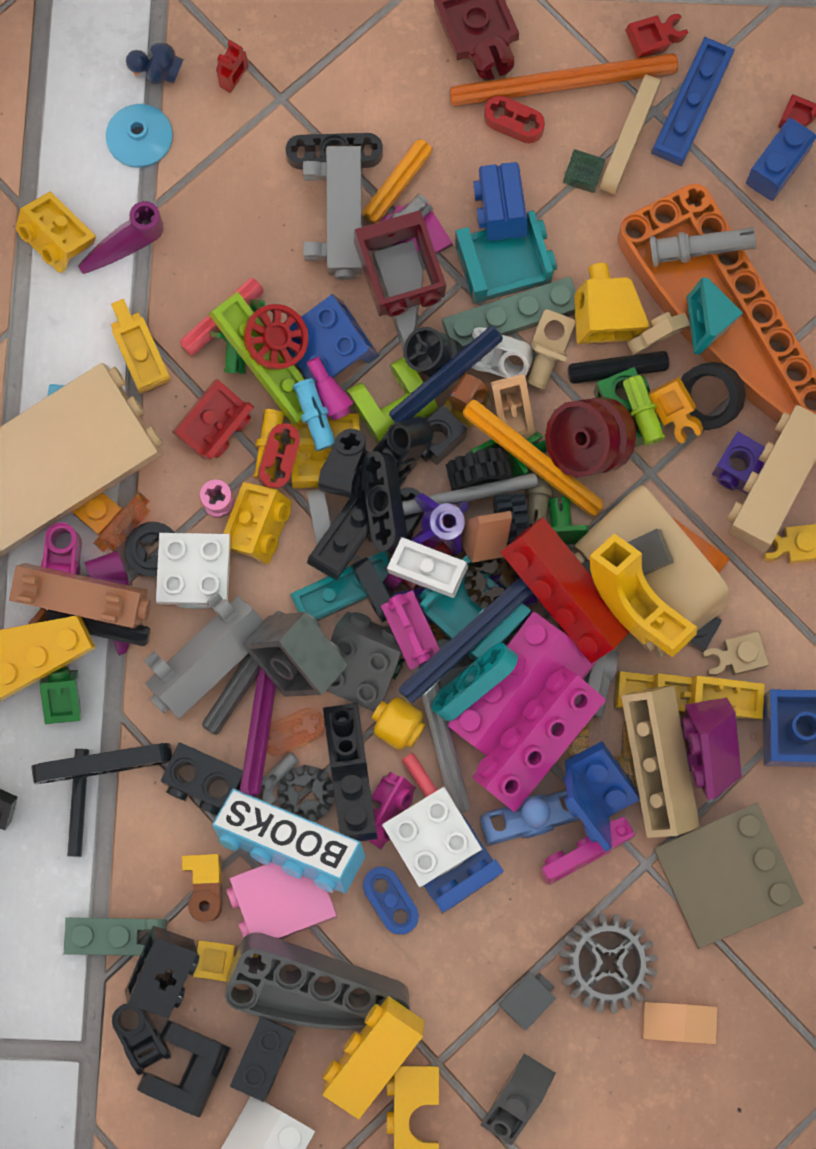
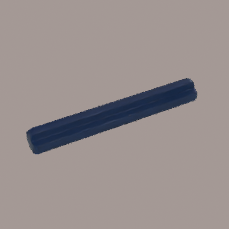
M494 326L488 327L390 411L389 416L394 423L411 419L501 343L503 339L501 333Z

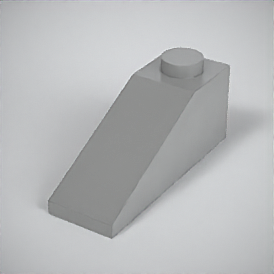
M413 240L374 252V265L385 298L422 288L423 271L426 268L420 251H416ZM419 305L408 308V311L404 314L392 317L403 351L407 338L416 329Z

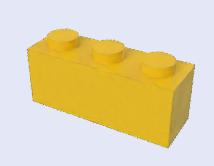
M390 996L386 998L381 1006L375 1004L371 1008L364 1021L367 1025L360 1034L354 1032L349 1037L343 1048L344 1055L339 1061L333 1059L322 1075V1079L325 1080L322 1095L358 1120L424 1035L425 1020Z

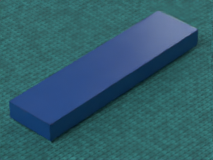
M704 36L651 154L682 167L735 49Z

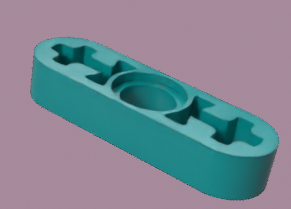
M497 643L436 694L431 704L432 711L447 722L457 718L513 671L518 661L517 653L504 643Z

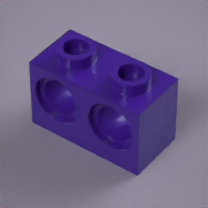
M737 431L712 475L718 477V483L730 490L738 489L747 495L748 492L744 491L743 487L752 471L759 474L764 463L758 459L765 447ZM730 459H741L746 465V470H735L730 464Z

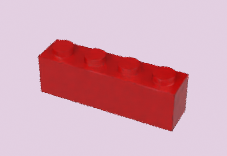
M544 517L521 532L500 552L591 664L614 650L629 634V631L605 604L592 576Z

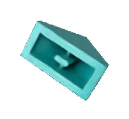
M704 277L686 296L694 354L700 355L725 334L743 314L709 278Z

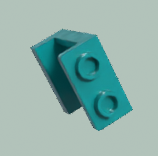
M534 210L527 212L528 235L525 237L512 239L506 237L504 240L489 241L486 230L471 234L469 227L455 230V246L473 304L551 283L553 271L557 270L556 259L553 251H547L544 243V239H547L546 228L542 219L537 220Z
M468 555L462 559L467 562L468 567L472 564ZM465 575L454 598L428 588L419 596L422 600L419 605L425 617L450 640L483 610V608L474 604L468 597L464 585ZM484 575V578L487 580L484 593H487L494 586L499 587L487 575ZM521 604L474 647L467 656L476 661L495 644H505L526 622L531 610L524 604Z

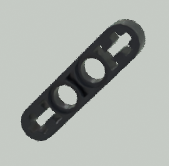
M160 743L38 763L31 766L33 783L46 784L162 765L170 762L172 750L170 743Z

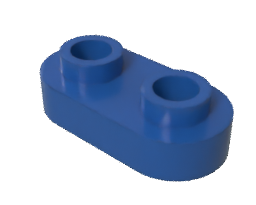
M376 867L370 870L364 878L363 889L383 924L390 932L397 935L411 932L418 923L419 914L417 907L397 875L386 867ZM379 879H384L388 883V889L383 893L377 892L374 888L375 882ZM397 910H404L408 915L406 922L402 924L395 922L393 918L394 913Z

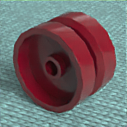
M605 396L566 402L554 410L547 422L545 433L547 452L556 467L564 474L576 478L616 471L628 462L634 452L636 443L634 421L627 408L617 400Z

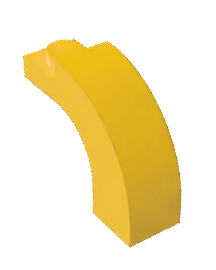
M614 533L590 555L591 575L599 594L619 622L644 645L651 641L673 658L697 635V626L665 604L651 589L642 571V553Z

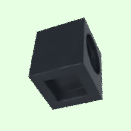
M444 405L427 420L432 426L433 432H442L447 439L440 444L431 442L421 455L424 461L427 462L430 459L436 466L463 442L467 435V428Z

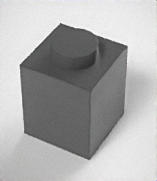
M529 972L498 1005L526 1031L556 999L551 994L555 987L541 973L534 977Z

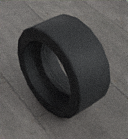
M709 362L700 364L687 371L681 378L691 398L692 387L698 379L704 376L718 377L728 388L729 404L725 411L719 415H704L697 408L689 413L701 421L704 430L717 429L737 418L744 407L746 396L744 383L734 369L723 363Z

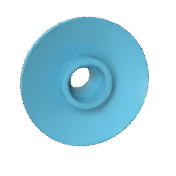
M133 104L122 108L111 118L106 129V142L113 157L124 165L136 168L151 166L159 162L168 153L173 139L171 124L165 114L159 109L146 104ZM137 127L144 129L140 134L132 133V130Z

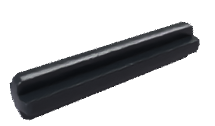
M666 351L572 363L568 366V376L570 382L574 384L603 380L635 367L638 375L666 371L669 367V357Z
M48 609L45 621L76 615ZM81 617L90 635L138 646H146L150 638V628L148 626L139 625L135 628Z

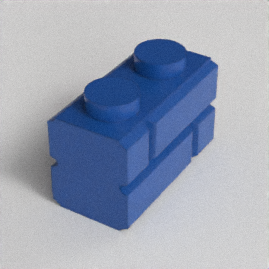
M788 118L780 132L776 134L751 168L746 184L767 199L774 201L810 152L816 139L815 133L794 119Z
M511 162L502 163L500 166L496 164L481 166L479 168V180L473 181L475 201H482L483 208H477L479 229L486 228V235L489 241L504 240L506 237L510 239L525 237L528 235L527 215L519 164Z

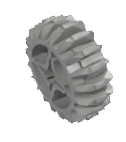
M604 913L598 915L599 926H595L591 917L584 920L588 929L586 932L578 925L572 928L579 937L577 941L569 936H566L564 939L567 945L573 947L571 952L567 950L559 952L560 957L570 958L569 964L559 966L560 972L570 970L572 977L562 981L563 985L568 986L574 982L577 985V988L571 992L570 996L577 998L583 992L586 996L582 1001V1006L585 1008L590 1006L593 999L597 1000L595 1009L599 1013L603 1012L605 1002H609L611 1013H617V1001L620 1000L626 1010L631 1009L632 1005L628 997L632 995L635 1000L641 1002L644 997L637 990L639 986L646 990H651L653 987L650 982L644 980L645 975H657V970L647 968V962L657 961V955L646 956L644 951L654 945L653 942L650 940L642 944L638 939L646 931L640 928L632 934L630 932L634 925L632 919H628L624 926L620 927L621 919L619 914L613 915L611 925L607 924V917ZM598 933H613L625 940L614 949L609 950L601 946L600 943H597L592 936ZM583 945L589 950L588 952L591 954L594 962L593 968L584 978L580 974L578 962ZM633 948L637 960V969L631 981L623 969L622 963L624 957ZM621 950V953L615 957L616 960L613 962L616 972L610 973L609 969L606 972H599L595 976L603 964L600 954L605 953L606 957H609L610 954L615 955ZM606 976L619 983L624 990L608 995L599 993L590 987Z

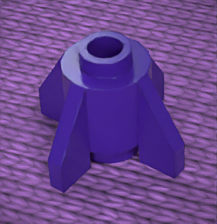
M424 493L415 496L414 500L425 514L421 522L423 532L414 536L410 541L418 544L427 539L435 542L444 541L453 555L461 553L463 548L460 534L464 529L465 519L463 514L469 508L468 503L463 501L457 506L448 503L439 505ZM443 518L446 521L445 525H443L442 523Z

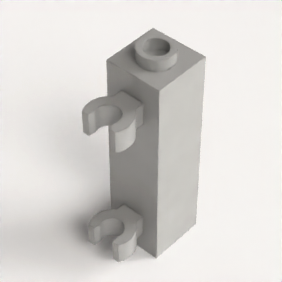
M326 146L327 162L303 161V176L305 181L327 179V243L303 242V256L306 261L327 259L328 275H335V279L351 280L355 279V275H362V264L354 244V229L362 227L361 146Z
M216 592L207 601L208 605L218 614L167 663L155 651L144 660L155 673L145 683L154 693L149 699L163 714L170 710L180 719L249 653L242 643L258 628L263 620L239 596L229 603Z

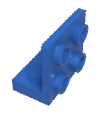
M333 294L301 316L308 330V346L305 354L296 364L306 379L314 378L307 362L318 356L326 372L332 378L359 359L369 364L379 357V354L344 301ZM293 323L289 327L290 331L297 330L298 325ZM298 337L291 339V341L299 345L301 344V339ZM286 348L290 355L294 357L295 352Z
M603 741L565 760L566 776L563 777V781L567 788V797L564 798L568 811L573 817L579 816L584 823V829L589 839L593 843L598 842L606 852L612 849L609 816L640 801L638 789Z
M464 816V820L483 850L468 858L450 872L424 886L442 914L504 872L497 860L492 859Z

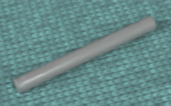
M531 473L428 497L439 505L446 503L455 505L463 501L469 502L538 486L536 474ZM414 499L402 502L404 516L423 512Z

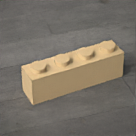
M797 404L791 414L786 412L782 414L774 429L780 433L775 444L769 441L758 459L764 463L759 474L752 471L743 487V490L748 492L743 504L736 501L727 518L732 523L727 532L728 534L764 553L771 546L816 460V414Z
M674 685L642 689L621 695L647 838L679 836L699 828L700 824Z

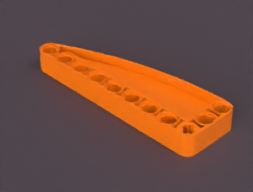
M689 184L626 216L619 229L618 245L638 278L664 313L670 312L672 317L685 313L689 320L686 296L702 277L709 278L743 312L729 330L700 355L708 363H723L734 369L744 383L745 398L776 423L779 422L784 412L791 414L796 404L816 414V411L808 409L804 403L806 399L816 401V371L744 250L691 257V260L687 261V263H682L681 260L659 263L658 267H653L650 237L655 236L656 239L677 237L678 233L684 232V234L688 233V236L704 235L702 231L704 228H711L715 232L731 230L709 191L700 184ZM666 215L671 219V222L661 223L656 219V216ZM631 229L637 230L641 233L642 237L632 238L628 236L626 231ZM727 256L733 260L734 264L725 265L721 263L719 257ZM736 285H746L751 293H740L736 289ZM762 313L767 317L768 322L759 323L753 318L752 314ZM688 326L681 330L680 333L693 346L691 329ZM776 341L781 343L785 351H774L769 342ZM787 371H797L801 375L802 380H791L787 375Z

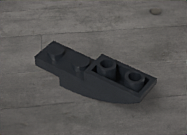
M358 703L324 707L323 714L339 833L360 842L377 839Z

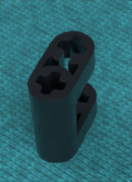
M167 1020L160 1038L193 1052L179 1085L144 1072L137 1090L186 1113L201 1117L231 1047L178 1023Z

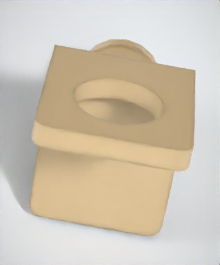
M549 309L543 310L530 343L537 355L528 378H526L527 383L541 389H546L555 362L560 360L567 362L568 356L564 351L575 325L574 319ZM553 320L561 322L564 327L563 335L556 340L547 338L544 332L546 324Z

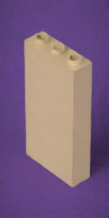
M101 362L0 427V558L163 455L159 448L163 444L162 439L153 426L146 427L140 417L145 414L141 405L134 396L128 398L122 388L126 382L115 366L110 369L108 365Z

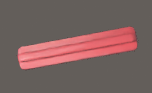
M250 278L234 293L238 291L250 306L251 299L259 298L264 291L256 279ZM208 315L180 340L181 347L189 355H195L214 338L210 336V331L221 330Z

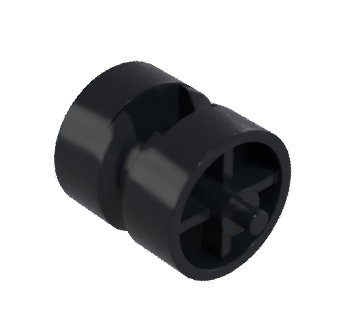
M421 327L413 331L407 338L404 345V358L409 367L431 377L464 348L457 340L431 327Z

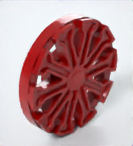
M269 304L259 308L248 318L244 328V345L250 357L258 365L269 370L286 369L296 364L305 354L308 346V330L305 322L295 310L281 304ZM268 311H271L273 313L272 322L267 315ZM282 313L287 314V319L284 323L281 322ZM256 318H260L264 327L255 322ZM293 323H297V330L290 331L289 327ZM251 330L262 336L251 337ZM298 337L301 339V344L299 345L291 341V339ZM264 343L261 349L256 352L253 345ZM286 348L294 351L295 356L291 357ZM270 350L269 361H267L263 356ZM278 352L283 359V363H278Z

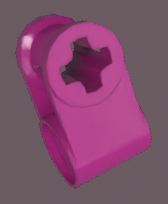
M63 522L55 523L46 531L41 566L80 575L82 541L79 534L69 524ZM63 533L71 534L72 540L69 546L63 549L56 548L55 542L59 535Z

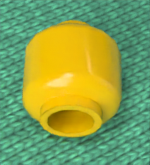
M400 697L393 698L388 704L382 701L371 717L376 722L374 735L396 750H402L406 746L412 748L426 727V724L422 722V711Z

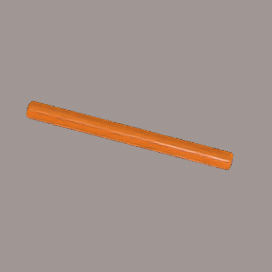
M672 53L456 85L450 87V100L453 106L486 102L494 96L513 98L644 78L645 74L653 77L674 74L678 70V59L676 54Z

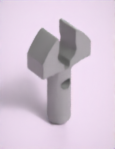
M287 753L263 778L261 789L263 787L265 789L263 790L262 801L271 805L277 801L273 796L274 787L299 762L293 753Z

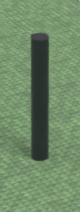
M75 749L74 757L89 755L88 749ZM87 777L73 779L68 857H82Z

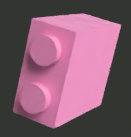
M272 862L269 865H263L229 878L232 887L226 890L233 909L240 907L244 921L239 923L243 938L250 933L258 932L277 939H283L337 918L329 892L319 888L314 884V880L305 876L298 879L288 875L282 870L281 866Z

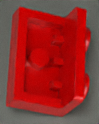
M216 379L172 433L202 459L211 460L213 457L219 458L229 447L230 442L227 440L235 430L237 432L241 431L251 419L249 413L254 406L249 402H243L220 380Z

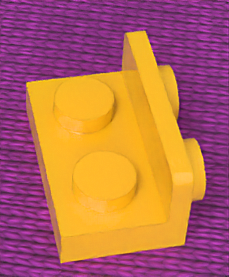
M51 191L20 208L15 227L21 239L28 242L41 255L42 259L58 273H62L67 269L69 259L94 245L96 235Z
M243 482L223 534H230L231 536L230 552L253 557L259 562L268 565L278 548V540L285 522L290 517L292 501L277 489Z

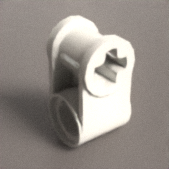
M478 327L473 329L472 337L474 339L477 338L487 328ZM502 335V342L471 367L472 369L489 372L504 378L521 374L526 375L534 360V352L528 343ZM517 355L523 360L524 364L520 366L514 365L508 356Z

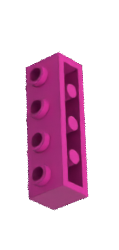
M562 665L558 671L548 678L545 688L537 698L525 706L523 715L515 725L503 733L500 743L494 751L479 763L477 771L472 778L513 812H516L606 699L576 673Z

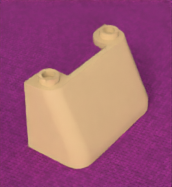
M640 485L630 492L573 546V553L580 563L590 560V555L614 533L626 542H629L655 529H661L674 563L651 572L644 577L651 589L665 604L697 626V630H699L726 610L729 597L728 586L717 570L646 487ZM639 641L648 653L653 650L658 658L666 654V652L651 641H648L645 645Z

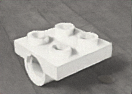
M159 533L156 603L160 605H176L187 609L210 608L207 601L216 592L228 601L230 534Z
M442 787L382 824L419 888L450 872L468 858L483 850L445 787Z

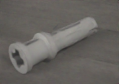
M754 227L704 235L688 236V233L684 234V232L678 233L677 237L656 239L655 236L650 237L653 267H658L659 263L677 260L687 263V261L691 260V257L756 249Z

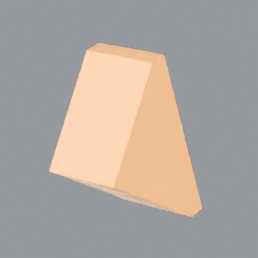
M521 374L490 382L489 401L493 414L526 439L535 433L525 375Z
M644 1002L642 1039L716 1044L717 1007Z

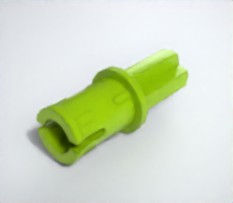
M640 375L629 377L623 381V387L632 408L630 415L636 419L644 445L649 446L665 439L655 412L658 407L656 404H652L643 377Z

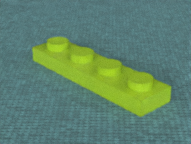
M237 291L208 315L290 422L296 424L301 420L303 411L292 386L305 379L294 365L286 369L269 370L258 365L250 357L244 345V328L248 318L254 312ZM256 318L255 322L264 327L259 318ZM251 330V337L262 336ZM264 343L253 345L256 352L261 349ZM270 350L263 356L267 361H269ZM278 352V363H283V359Z

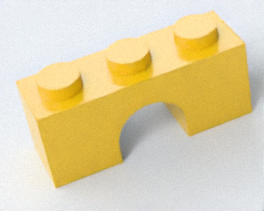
M401 1065L387 1083V1096H394V1111H387V1134H394V1149H439L438 1141L420 1140L414 1136L409 1127L410 1116L415 1109L423 1105H439V1066Z

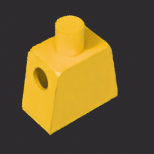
M605 262L589 266L588 273L590 279L586 280L574 295L577 344L625 342L642 335L641 333L645 332L650 326L632 280L628 277L611 278L608 264Z

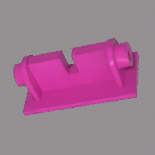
M413 590L403 595H396L390 598L389 602L380 605L410 670L425 664L440 650Z
M389 772L387 777H382L371 797L374 801L380 803L381 806L378 810L373 808L377 839L368 841L380 850L390 840L382 824L408 809L416 789L403 776L399 777L392 772Z

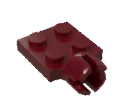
M434 0V8L457 61L470 59L479 77L488 81L495 80L491 70L493 66L496 67L500 78L514 68V55L509 45L519 40V31L505 0Z

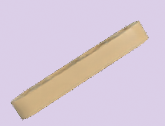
M645 74L599 190L616 195L655 100L661 79Z

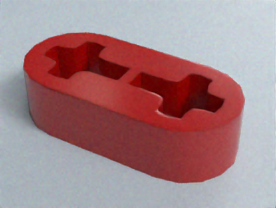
M494 96L487 101L484 109V119L490 128L528 144L535 143L543 136L545 121L542 114L537 110L505 96ZM504 108V115H501L499 119L493 117L494 111ZM534 121L535 127L531 128L529 132L525 131L524 124Z
M282 423L276 425L267 436L258 468V478L264 487L272 489L281 488L288 482L300 444V435L298 430L290 424ZM287 431L288 438L293 440L292 444H287L284 447L283 453L279 454L277 453L279 441L275 440L274 436ZM276 458L280 460L278 471L283 473V478H277L275 482L269 481L270 475L265 473V469H270L274 465Z

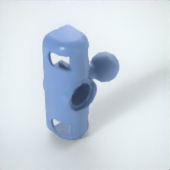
M567 789L545 796L541 794L528 797L516 812H513L506 806L484 813L480 818V824L486 846L522 836L523 838H530L554 830V827L581 820L579 816L573 817L561 805L560 798L567 797ZM503 815L506 828L503 831H496L492 826L490 818Z

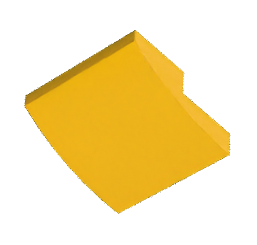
M359 413L347 414L337 420L327 417L335 439L344 430L356 429L360 431ZM301 419L296 424L291 423L300 435V444L292 469V488H319L320 471L323 464L327 461L332 447L316 451L308 425L303 423Z

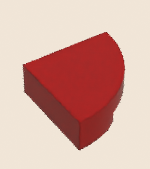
M792 94L778 127L782 128L788 118L794 119L804 127L811 124L816 119V103Z

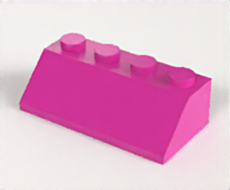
M534 611L508 644V647L518 655V661L513 671L447 725L486 756H489L500 743L503 733L515 725L523 715L525 706L537 698L545 688L548 678L558 671L562 665L584 680L598 661L596 660L591 664L570 637Z

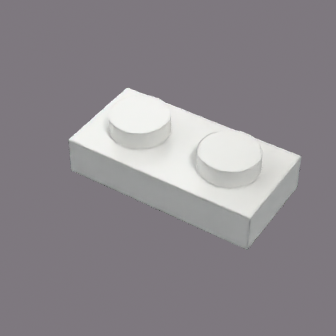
M401 537L387 570L389 574L454 598L468 565L463 560Z

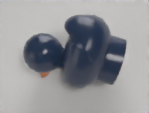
M167 43L153 44L150 48L152 53L150 60L142 50H132L126 56V66L130 71L134 72V76L145 71L148 81L154 84H160L164 81L174 84L184 60L175 56L173 47Z

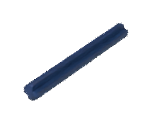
M521 577L399 687L400 695L407 702L412 704L417 701L533 594Z

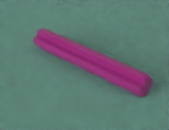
M261 667L257 675L240 792L252 797H257L261 792L276 686Z

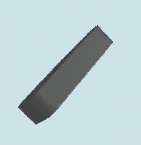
M258 932L250 933L243 938L227 976L225 997L230 1007L258 1017L293 1025L323 1029L363 1030L367 1025L364 1023L365 1018L375 1004L381 1006L388 996L401 1002V1005L410 1010L408 988L402 982ZM292 964L297 966L298 969L288 971L283 966ZM326 976L333 980L323 983L317 979ZM238 984H246L251 988L247 990H239L235 986ZM361 988L367 992L364 994H354L351 991Z

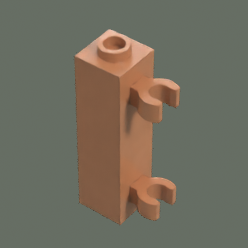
M28 563L15 566L9 601L135 628L141 625L142 620H147L151 601L146 599L148 593L146 589Z

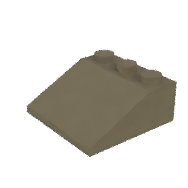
M758 803L654 848L698 949L804 904Z

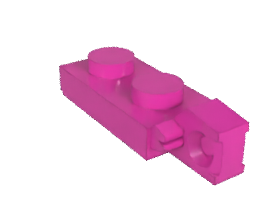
M625 816L610 821L612 849L635 837V833ZM586 836L576 843L577 849L565 855L562 850L545 859L546 866L542 867L541 875L546 884L551 885L610 853L612 849L605 852L598 842L593 843Z

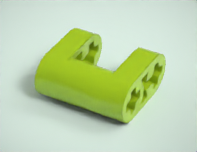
M404 356L389 366L405 395L382 409L378 407L363 383L360 382L346 390V394L354 401L352 406L359 413V417L377 444L382 440L388 428L395 424L389 416L390 411L424 383L417 371L408 366ZM435 399L413 418L419 416L426 418L437 411L438 406Z

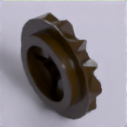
M504 557L473 562L469 565L465 575V590L471 601L484 609L520 576ZM499 570L502 571L499 582L503 586L501 588L494 586L487 593H484L487 584L484 575L487 574L492 577Z

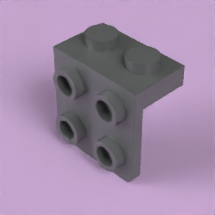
M347 612L336 624L330 641L339 647L341 656L348 666L326 691L375 711L378 705L385 700L396 667L403 654L390 626L383 627L376 624L367 615L362 613Z

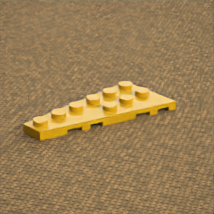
M71 616L0 630V702L96 649L80 616Z

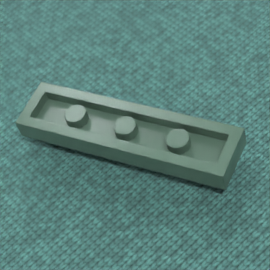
M567 277L443 318L442 324L446 335L457 340L465 348L474 340L472 337L473 329L478 327L488 328L494 326L502 335L508 336L537 326L544 309H549L565 316L574 314V295L576 290L571 277Z

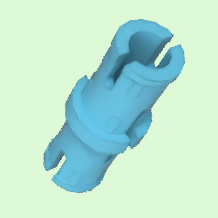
M314 378L300 381L292 387L296 392L303 411V415H301L302 422L308 425L315 444V450L322 451L333 447L335 438L326 416L329 414L328 409L323 407Z

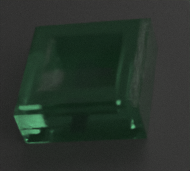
M574 149L563 183L595 193L606 159Z

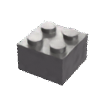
M307 612L270 615L242 643L284 697L322 695L348 666L341 656L339 647L327 639L320 630L319 622Z

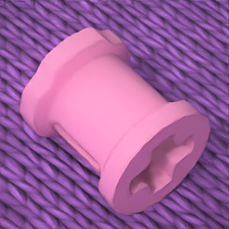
M216 479L210 480L201 488L200 499L207 514L215 518H221L230 514L234 506V500L231 490L225 482ZM221 493L224 501L218 500L213 505L210 497L216 498Z

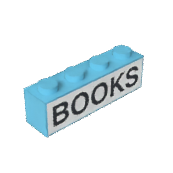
M232 789L212 824L219 838L218 842L225 848L232 851H237L240 848L249 852L254 860L262 864L269 865L270 862L277 864L288 875L298 879L305 876L314 880V884L319 888L331 893L334 889L344 894L347 893L366 857L360 841L248 794H243V792Z

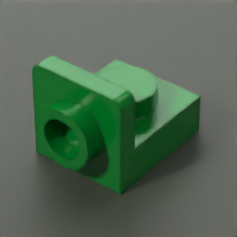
M68 667L60 668L41 679L39 685L45 724L81 721L82 714L77 684L79 679L78 670L69 671Z

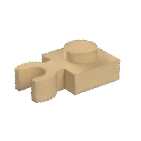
M667 312L651 321L652 328L641 333L642 335L632 339L627 344L632 354L635 355L640 351L648 350L660 341L668 339L691 324L685 313L672 317L670 312Z
M759 631L725 640L723 642L725 651L709 648L701 654L702 659L714 657L718 661V667L707 671V676L711 677L719 675L729 666L734 676L765 668L769 665Z

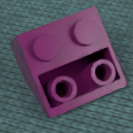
M727 697L685 704L686 718L681 719L683 737L685 740H689V750L686 751L689 769L693 774L696 788H702L707 800L715 799L742 777L736 712Z

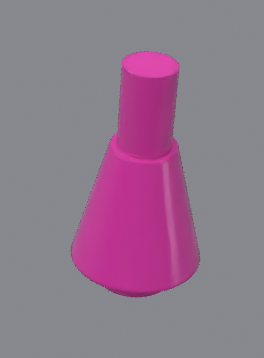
M319 356L309 360L307 365L316 380L315 385L323 407H327L329 412L326 416L331 417L332 420H337L350 412L349 406L354 401L328 375Z

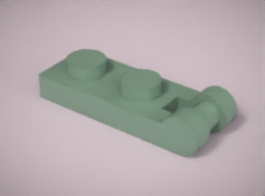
M65 917L64 954L140 956L144 945H139V930H149V934L153 926L167 930V919Z

